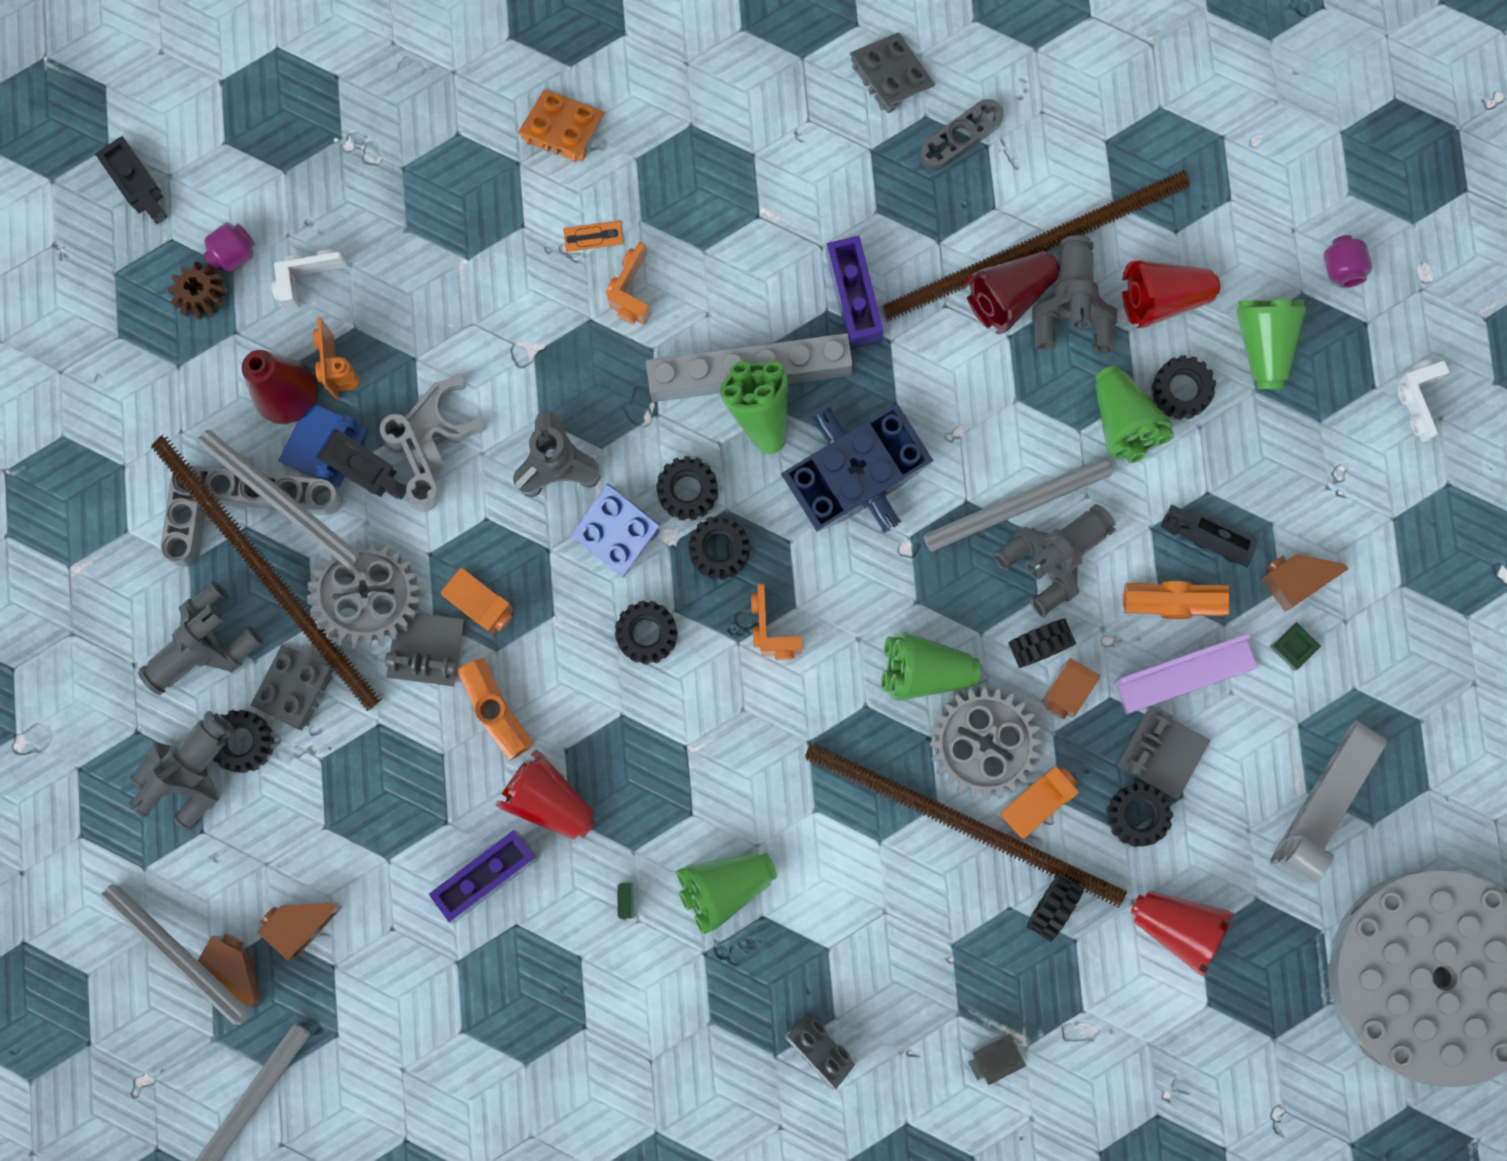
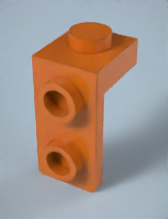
M640 241L635 249L630 248L622 261L624 269L619 278L614 276L606 289V295H608L609 307L618 311L617 316L630 324H635L637 321L645 325L651 315L649 305L625 293L647 255L646 244Z
M463 568L456 572L441 591V595L493 636L497 631L501 632L513 617L511 613L514 611V608L501 596H497Z
M757 584L758 593H751L752 613H759V627H753V647H760L761 656L775 655L776 661L794 660L795 654H802L801 636L767 638L764 584Z
M1054 766L1008 805L1000 815L1021 839H1024L1064 803L1069 802L1079 793L1074 787L1077 781L1065 768L1059 770Z

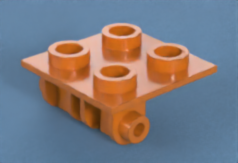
M544 89L519 129L518 134L521 135V139L526 140L528 145L544 148L546 152H549L554 147V155L558 156L562 150L561 156L571 159L575 163L577 160L583 162L587 154L585 147L605 112Z
M317 317L318 329H313L315 349H320V362L315 364L316 377L318 382H322L325 390H328L338 400L339 391L355 389L360 383V377L345 358L336 357L334 334L321 317Z

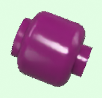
M225 222L204 239L208 251L203 255L215 270L222 267L227 272H234L253 257L252 247L255 245V242L239 223L234 226L230 222Z
M1351 235L1335 238L1332 241V245L1325 250L1323 255L1330 281L1334 284H1339L1341 288H1351L1364 283L1373 268L1367 244L1363 240L1353 239Z

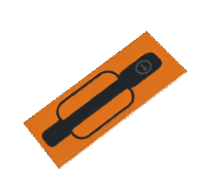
M621 221L563 228L566 252L624 244Z

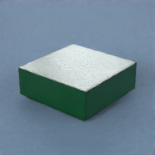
M1296 622L1270 647L1296 671L1321 645Z
M619 883L617 885L619 919L634 918V883Z

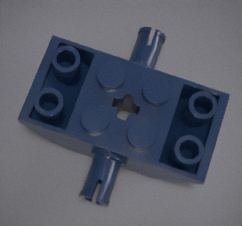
M898 404L893 405L850 432H844L830 407L822 410L823 414L817 413L812 418V421L815 422L827 441L826 446L782 472L781 476L816 532L843 522L869 508L880 525L882 532L890 531L892 526L895 528L902 521L893 510L886 496L903 486L934 461ZM851 466L863 467V476L859 477L857 473L850 474Z

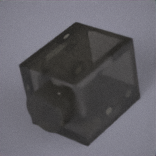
M1008 1032L970 1050L973 1059L968 1061V1064L976 1080L979 1081L983 1078L987 1085H991L1026 1066L1011 1034Z

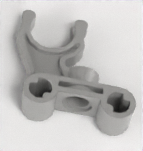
M456 374L450 379L435 382L406 417L399 414H391L385 417L380 424V433L386 448L395 452L404 451L414 474V477L407 483V497L412 508L420 512L432 510L438 503L439 498L431 470L443 466V462L433 441L434 437L440 436L448 441L460 442L473 434L484 431V421L480 417H476L464 425H453L445 421L439 414L438 409L442 398L451 391L463 390L465 388V379L462 374ZM393 428H397L399 432L405 431L399 438H395L393 434L388 435L389 431ZM419 488L429 489L426 499L416 498Z

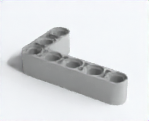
M187 466L193 467L190 469L191 471L195 470L193 474L198 473L196 477H201L198 479L199 481L204 480L201 484L206 483L204 487H209L206 490H212L209 494L214 493L212 497L217 496L214 500H220L217 502L218 504L277 510L261 496L252 498L250 496L251 488L229 469ZM172 473L161 539V552L168 561L175 565L189 567L198 560L200 555L206 512H203V508L197 505V502L194 501L195 498L192 499V495L185 491L184 485H181V481L178 482V478L176 479V475ZM263 473L284 492L290 487H297L298 493L294 500L311 514L332 515L341 508L342 495L329 481ZM229 479V490L223 494H218V484L223 480ZM324 490L331 491L329 502L324 505H318L317 497L320 492ZM191 509V519L184 524H180L179 516L182 511ZM181 542H186V552L180 557H175V547Z
M1357 720L1349 727L1270 859V865L1299 883L1318 882L1324 876L1334 858V855L1324 848L1386 746L1387 739Z

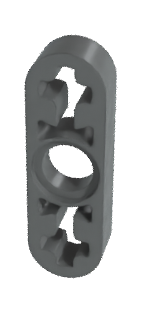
M992 99L981 100L928 138L922 144L920 150V162L923 167L930 171H939L1000 127L1003 118L1001 105ZM984 110L986 113L993 111L995 113L993 122L989 119L982 121L978 126L980 131L978 133L974 124L981 119L982 111ZM959 127L966 128L970 132L971 138L965 143H959L952 137L953 130ZM942 138H945L948 147L941 152L940 160L936 157L929 159V149L932 148L934 151L941 149L945 142Z

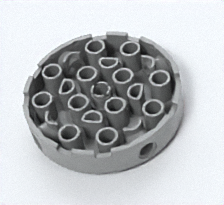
M1442 870L1412 872L1388 879L1366 892L1353 904L1341 921L1332 942L1334 945L1330 964H1328L1329 991L1338 1014L1337 1018L1353 1044L1367 1058L1384 1070L1399 1077L1432 1086H1469L1487 1081L1507 1071V893L1479 877L1461 872ZM1437 968L1442 969L1444 979L1443 984L1437 987L1433 981V973Z

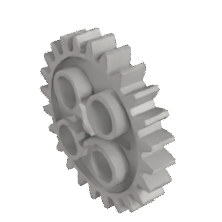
M357 541L356 551L361 555V558L351 569L344 566L332 555L331 562L323 558L320 559L322 570H312V578L315 581L308 582V591L312 592V594L307 595L308 604L315 605L310 608L311 617H319L316 621L317 628L321 629L328 626L326 630V637L328 639L338 634L339 645L342 646L347 639H351L352 648L356 649L359 641H364L367 650H370L372 640H377L383 647L385 646V636L388 635L396 641L397 628L405 632L408 630V623L405 619L415 620V612L412 609L419 608V599L414 596L420 594V586L412 585L417 581L416 573H408L410 562L399 564L401 559L400 552L390 557L388 556V545H385L379 552L376 551L374 541L370 543L368 549H363L362 543ZM383 573L388 579L383 582H376L371 577L374 574ZM343 576H348L354 580L348 585L337 583V579ZM394 591L395 593L391 595L387 592ZM360 592H367L368 598H361ZM337 595L340 598L334 599L333 596ZM378 605H387L391 608V611L386 614H379L375 612L374 608ZM344 608H352L357 613L351 617H344L339 612Z
M986 687L981 689L980 697H976L972 689H969L966 701L959 695H956L954 697L955 708L947 703L943 706L948 714L947 717L942 715L935 717L942 726L941 728H931L930 733L939 737L937 741L929 743V747L939 750V753L935 754L931 761H942L943 765L937 770V774L948 772L950 776L945 784L949 785L957 781L959 783L957 788L958 794L967 787L970 788L971 799L976 797L978 791H982L984 799L989 800L991 791L995 790L996 795L1000 799L1004 797L1003 787L1006 786L1014 793L1017 791L1014 781L1017 780L1020 783L1026 784L1028 780L1023 772L1034 773L1036 771V768L1029 762L1030 760L1041 758L1040 754L1033 751V747L1041 745L1042 740L1033 739L1032 734L1040 730V726H1029L1028 722L1035 715L1031 713L1023 716L1021 711L1025 703L1022 702L1016 707L1013 706V694L1002 700L1000 689H997L992 697L988 696ZM979 711L986 716L987 726L984 729H975L971 726L969 717L972 712ZM958 728L966 729L979 739H983L986 735L991 737L990 744L1010 753L1013 759L1008 760L989 748L982 752L979 750L981 744L970 737L960 734ZM1011 728L1016 732L1018 740L1014 746H1007L1002 743L1000 739L1002 729ZM958 741L966 742L971 748V755L966 760L958 759L953 753V745ZM988 758L997 759L1001 764V773L996 777L989 776L984 771L983 764Z

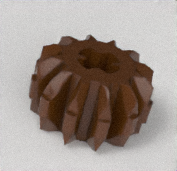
M195 261L192 270H189L186 265H181L183 274L181 276L172 275L171 279L177 285L168 287V292L175 296L171 303L175 308H181L180 313L183 316L188 317L193 313L197 320H201L204 311L209 316H214L215 312L212 308L214 305L224 307V302L219 297L228 294L225 286L221 285L225 279L220 273L215 274V269L210 264L203 268L200 262ZM202 286L203 290L200 291L197 287ZM195 290L199 294L194 296L193 291Z

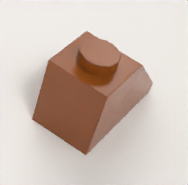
M1297 554L1286 560L1282 555L1266 566L1270 573L1262 577L1261 580L1284 612H1286L1347 571L1348 567L1345 563Z
M1069 658L1060 667L1042 702L1048 705L1046 710L1061 719H1065L1066 716L1073 718L1077 715L1101 675Z
M338 903L284 905L278 909L273 907L261 919L260 922L263 926L257 933L287 961L296 960L342 907Z
M225 933L223 937L211 936L198 962L242 1003L249 1007L259 1006L263 999L251 954L242 948L244 942L228 933Z

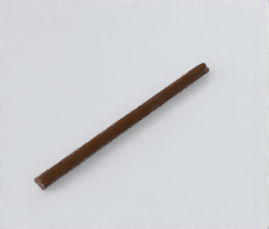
M1182 170V172L1174 173L1171 177L1167 176V178L1159 180L1160 182L1156 181V184L1152 183V185L1145 186L1141 190H1137V192L1129 193L1126 197L1123 196L1122 199L1114 200L1111 204L1107 203V206H1100L1099 209L1096 208V211L1092 210L1088 214L1085 213L1081 215V218H1074L1073 221L1069 220L1066 224L1062 223V226L1058 225L1054 229L1051 228V231L1047 230V233H1040L1039 236L1032 237V240H1024V243L1020 242V244H1017V247L1013 245V248L1009 247V250H1002V253L998 252V255L994 254L990 258L986 257V259H983V262H975V265L971 264V266H967L968 268L964 267V270L960 269V272H953L952 275L949 274V277L945 276L941 280L937 279V282L933 281L930 285L926 284V287L922 286V289H915V292L911 291V294L907 293L903 297L899 296V299L895 298L896 300H892V302L888 301V304L884 303L882 308L887 322L888 319L892 321V317L896 320V315L900 318V313L902 316H904L903 312L907 315V310L911 313V308L913 311H915V307L919 309L918 305L922 308V303L925 306L926 302L930 304V300L934 303V298L938 301V296L940 299L941 295L945 298V293L949 296V291L951 294H953L952 290L956 293V288L960 291V286L964 289L966 277L973 272L1043 251V249L1047 252V247L1049 250H1051V246L1054 249V244L1058 247V242L1060 243L1066 237L1077 234L1081 236V232L1085 235V230L1087 233L1088 229L1092 232V227L1096 230V225L1099 229L1100 224L1103 227V222H1105V225H1107V221L1111 223V219L1114 222V217L1118 220L1119 216L1120 218L1123 215L1125 217L1126 212L1130 215V210L1132 213L1133 209L1135 211L1138 208L1141 210V205L1143 208H1145V204L1147 207L1149 203L1152 205V200L1156 203V199L1159 202L1160 197L1162 200L1164 196L1165 198L1168 195L1170 197L1171 192L1174 195L1175 191L1178 193L1183 188L1186 190V185L1188 188L1190 186L1186 171Z
M161 435L151 445V448H154V452L157 451L156 455H159L160 459L162 458V462L165 461V465H168L167 468H170V472L173 471V475H176L175 478H178V482L181 481L184 489L186 488L189 495H192V499L195 498L194 501L197 502V505H200V508H203V512H206L205 515L211 518V522L217 525L216 528H219V532L222 531V535H225L224 538H227L228 542L230 541V545L233 544L232 548H236L235 551H238V555L241 554V559L244 558L243 561H246V565L252 568V572L254 571L257 578H260V582L262 581V584L266 585L265 588H268V592L271 591V595H274L273 598H276V601H279V605H282L281 608H285L284 611H287V615L293 618L292 621H295V625L298 624V628H301L300 631H303L304 635L306 634L309 642L312 641L311 644H314L317 652L320 651L319 654L323 655L322 658H325V661H328V665L330 664V667L334 668L333 671H337L336 675L339 674V678H342L341 681H345L344 685L347 684V688H350L349 691H353L352 694H355V698L361 701L360 704H363V708H366V711L374 708L382 698L377 699L379 695L375 696L377 692L372 693L374 688L369 689L371 685L366 686L369 682L364 683L365 678L361 680L363 675L358 676L360 672L356 673L358 669L353 670L355 665L350 666L352 662L347 663L350 659L345 660L347 655L342 656L344 652L339 653L342 649L337 650L338 645L334 647L336 642L331 643L334 639L329 640L326 637V633H323L325 629L317 628V623H315L317 619L312 620L313 617H310V613L307 614L309 609L304 610L306 605L302 607L303 602L299 604L301 599L296 600L298 595L294 597L295 592L290 593L293 589L288 590L290 586L285 587L287 582L283 584L284 579L280 580L282 576L277 577L279 572L275 574L276 569L271 570L274 566L269 567L271 562L267 564L268 559L263 560L266 556L261 557L263 553L258 554L260 549L255 550L257 546L253 547L255 543L250 544L252 539L247 540L249 536L244 537L247 533L242 534L244 529L239 530L241 526L236 527L239 523L234 524L236 520L231 521L233 516L228 517L231 513L226 514L228 510L223 511L225 506L220 507L222 503H217L220 500H214L217 496L212 497L214 493L209 494L212 490L207 491L206 489L209 487H204L206 483L201 484L204 480L199 481L198 479L201 477H195L198 473L193 474L195 470H190L193 467H187L190 463L185 464L187 460L182 461L184 456L179 457L181 453L177 454L179 450L174 451L176 446L171 447L173 443L168 444L171 441H166L168 436L163 437Z
M810 743L804 756L807 761H813L814 764L817 763L818 766L821 765L826 770L829 768L830 772L833 770L834 774L837 772V775H840L841 773V777L845 775V779L849 777V781L853 779V783H860L861 786L864 785L869 790L872 788V792L876 790L877 794L880 792V795L884 794L885 798L888 795V799L892 797V801L895 799L896 803L900 801V805L904 803V807L908 804V809L912 806V811L916 808V812L919 810L920 814L924 812L923 816L928 814L927 818L931 816V820L935 818L937 822L939 819L940 824L943 821V825L947 823V827L951 825V829L955 827V831L959 829V833L963 830V835L967 832V837L971 834V838L974 836L975 840L979 838L978 842L983 840L982 844L987 842L986 846L991 844L990 847L995 846V850L999 847V852L1003 849L1002 853L1007 851L1006 855L1010 853V857L1014 855V859L1018 856V861L1022 858V863L1026 860V865L1030 862V866L1034 864V868L1038 866V870L1042 868V872L1046 870V874L1050 872V876L1054 874V878L1061 873L1086 889V893L1090 891L1091 895L1094 892V897L1098 894V899L1102 896L1101 900L1106 898L1105 902L1110 900L1109 904L1114 902L1113 906L1118 904L1117 908L1120 907L1127 894V890L1125 891L1107 881L1105 882L1091 873L1089 874L1080 868H1076V866H1072V864H1068L1059 858L1057 859L1055 856L1053 857L1048 853H1044V851H1040V849H1036V847H1032L1027 843L1024 844L1023 841L1020 842V840H1016V838H1012V836H1008L1004 832L1000 833V830L996 831V829H992V827H988L984 823L980 824V821L976 822V819L972 820V817H968L964 813L961 814V812H957V810H953L949 806L945 807V804L941 805L936 800L933 801L929 797L925 798V795L921 796V793L917 794V791L913 792V789L909 791V787L905 789V786L901 787V784H898V782L894 783V780L890 781V778L886 779L881 774L878 776V773L874 774V771L870 772V769L866 770V767L862 769V765L858 767V763L854 765V761L850 763V760L846 762L847 758L842 760L843 756L839 757V754L835 755V752L831 754L830 750L827 752V749L823 750V747L819 749V745L815 747V743L812 745Z

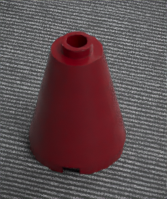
M1039 251L973 272L966 277L964 282L965 288L970 285L971 295L967 297L968 303L975 316L987 329L994 326L998 329L995 332L996 334L1005 333L1059 278V263L1052 254Z
M265 350L252 351L244 358L241 367L253 404L261 416L272 423L287 425L301 420L305 417L303 414L310 407L313 408L317 401L319 389L315 375L304 363Z

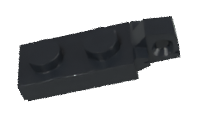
M123 136L95 153L129 205L133 209L135 208L138 214L146 210L156 224L168 218L158 204V201L164 198L160 188Z
M338 429L332 430L316 455L317 459L371 494L382 497L384 492L400 500L406 494V486L394 479L397 471L393 469L391 464Z
M1172 504L1161 523V527L1173 535L1179 534L1181 537L1192 541L1196 546L1207 548L1223 556L1227 561L1238 563L1246 568L1253 559L1258 542L1256 541L1257 539L1197 510L1194 514H1191Z

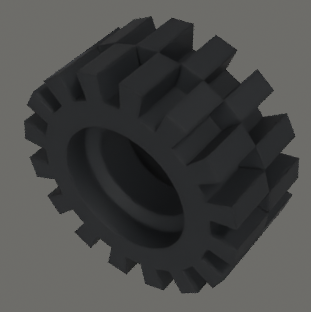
M684 456V459L679 460L677 457L673 459V463L670 465L667 463L663 467V472H660L658 475L656 490L661 506L664 510L668 511L670 516H676L679 520L683 521L685 519L693 521L698 516L704 517L707 515L709 509L712 510L714 502L718 497V484L715 473L712 472L711 467L707 463H702V460L697 457L694 460L690 456ZM685 476L695 478L701 486L699 495L691 501H683L674 493L676 482Z
M718 515V518L708 517L706 518L707 521L703 523L700 521L695 531L692 530L691 538L688 542L689 555L694 567L703 576L705 574L714 580L715 578L726 580V577L736 576L739 570L744 569L745 563L749 560L750 556L749 537L744 531V527L741 524H737L735 519H726L721 515ZM722 535L732 542L733 550L728 558L714 560L707 554V542L714 536Z
M643 600L638 601V604L627 606L628 609L625 612H621L619 621H616L615 638L623 654L630 658L631 661L640 662L643 665H649V663L653 662L656 664L664 657L666 659L670 655V651L674 650L676 639H678L677 625L672 614L662 604L660 606L654 601L645 602ZM651 620L659 626V638L652 645L644 646L635 641L633 630L640 621Z
M1066 618L1040 626L1008 642L1019 668L1037 663L1077 644Z
M240 709L239 711H227V715L221 714L222 717L231 723L235 730L239 728L247 729L252 734L253 744L251 749L245 754L236 755L230 750L227 742L213 761L217 762L219 767L232 772L248 773L247 771L259 769L258 766L260 764L264 765L268 761L266 759L267 755H272L273 749H270L271 744H274V737H271L270 734L273 731L266 724L267 721L255 713Z
M1137 783L1122 788L1110 800L1111 804L1107 807V813L1109 814L1107 823L1112 828V834L1116 835L1119 841L1133 847H1144L1157 843V841L1167 835L1166 832L1172 826L1170 821L1173 818V811H1170L1171 802L1166 800L1164 797L1166 794L1162 790L1158 791L1151 784ZM1134 802L1146 803L1152 810V822L1144 829L1133 827L1127 820V810Z
M1059 873L1039 900L1037 907L1028 920L1027 928L1052 942L1075 910L1076 904L1080 901L1081 895L1084 892V888Z

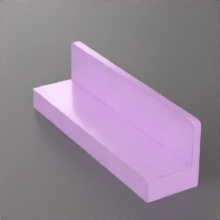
M1251 633L1120 678L1114 683L1126 715L1257 669L1258 667L1247 641L1252 638Z

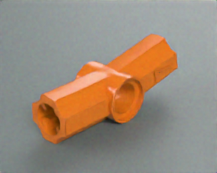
M1167 581L1161 584L1126 583L1123 593L1124 614L1161 615V618L1190 619L1192 616H1229V585H1192L1191 582Z
M485 658L473 660L457 669L474 707L476 717L483 723L509 761L529 750L535 743L504 701ZM490 702H498L501 708L499 715L495 719H486L484 716L485 706Z

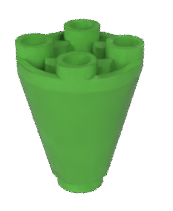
M1304 300L1238 301L1237 318L1253 380L1257 381V389H1285V380H1288L1306 315Z
M739 361L731 366V373L727 375L721 384V398L753 444L762 453H776L784 447L786 440L787 375L782 364L778 361L769 363Z
M1119 366L1106 367L1096 374L1095 380L1097 383L1095 384L1105 444L1108 454L1113 459L1127 458L1129 463H1136L1147 456L1146 451L1157 445L1166 444L1174 438L1170 420Z
M900 631L894 637L888 636L886 638L884 652L885 656L888 657L887 671L882 673L881 687L883 691H889L893 700L902 701L969 688L970 685L976 686L979 682L981 672L980 661L978 658H972L968 653L908 632Z
M754 853L689 864L676 870L677 878L683 887V890L679 891L680 899L686 910L693 909L696 915L694 916L696 925L702 935L719 928L770 886L772 880L777 878L775 866L767 853L761 855Z

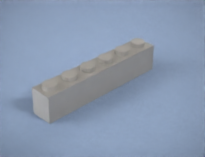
M848 333L646 360L652 402L719 394L721 384L727 375L731 373V366L739 361H746L748 363L778 361L782 364L787 375L788 384L847 377L852 374Z

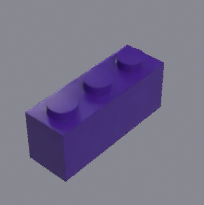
M860 235L827 243L826 258L845 334L848 333L850 349L882 342L884 330Z
M513 830L428 895L447 921L454 923L539 859L519 831Z

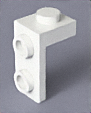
M326 249L318 251L316 256L303 258L301 255H291L284 257L281 262H275L276 280L271 282L275 301L279 300L286 310L300 308L295 276L346 268L345 258L341 252Z
M1432 360L1418 363L1412 367V372L1405 374L1397 381L1399 384L1397 387L1399 399L1404 405L1407 404L1411 414V429L1416 436L1420 437L1422 443L1430 441L1438 433L1420 388L1438 382L1450 373L1445 360L1433 364Z

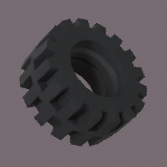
M1181 355L1177 359L1175 357L1170 359L1159 369L1152 383L1153 401H1157V407L1166 412V416L1171 417L1172 415L1176 416L1175 419L1182 420L1183 418L1188 420L1201 414L1209 406L1216 392L1214 391L1216 380L1212 378L1214 375L1212 369L1208 370L1206 368L1207 363L1204 361L1198 362V358L1194 356L1187 358L1186 355ZM1187 375L1197 384V394L1193 399L1183 401L1172 394L1170 382L1175 376Z

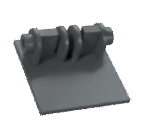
M900 33L850 52L853 63L852 69L859 74L864 86L871 85L868 92L870 94L876 93L874 98L878 102L879 108L887 113H891L898 107L897 102L935 86V83Z
M415 613V620L405 619L408 623V630L405 632L398 628L396 629L397 640L392 639L391 650L386 653L385 666H388L386 678L454 687L464 619Z
M282 644L250 705L302 731L305 725L309 726L310 724L309 720L315 711L312 709V706L319 707V704L315 703L317 696L320 698L324 697V695L319 693L320 690L325 691L330 680L334 678L331 676L333 669Z
M1149 706L1120 758L1117 767L1143 782L1155 786L1157 790H1162L1166 795L1178 801L1210 740L1173 720V716L1163 710L1159 712Z
M808 1013L786 1033L785 1039L806 1060L809 1066L814 1069L833 1091L839 1087L855 1066L851 1061L848 1051L841 1045H836L827 1035L823 1024L817 1019H812Z

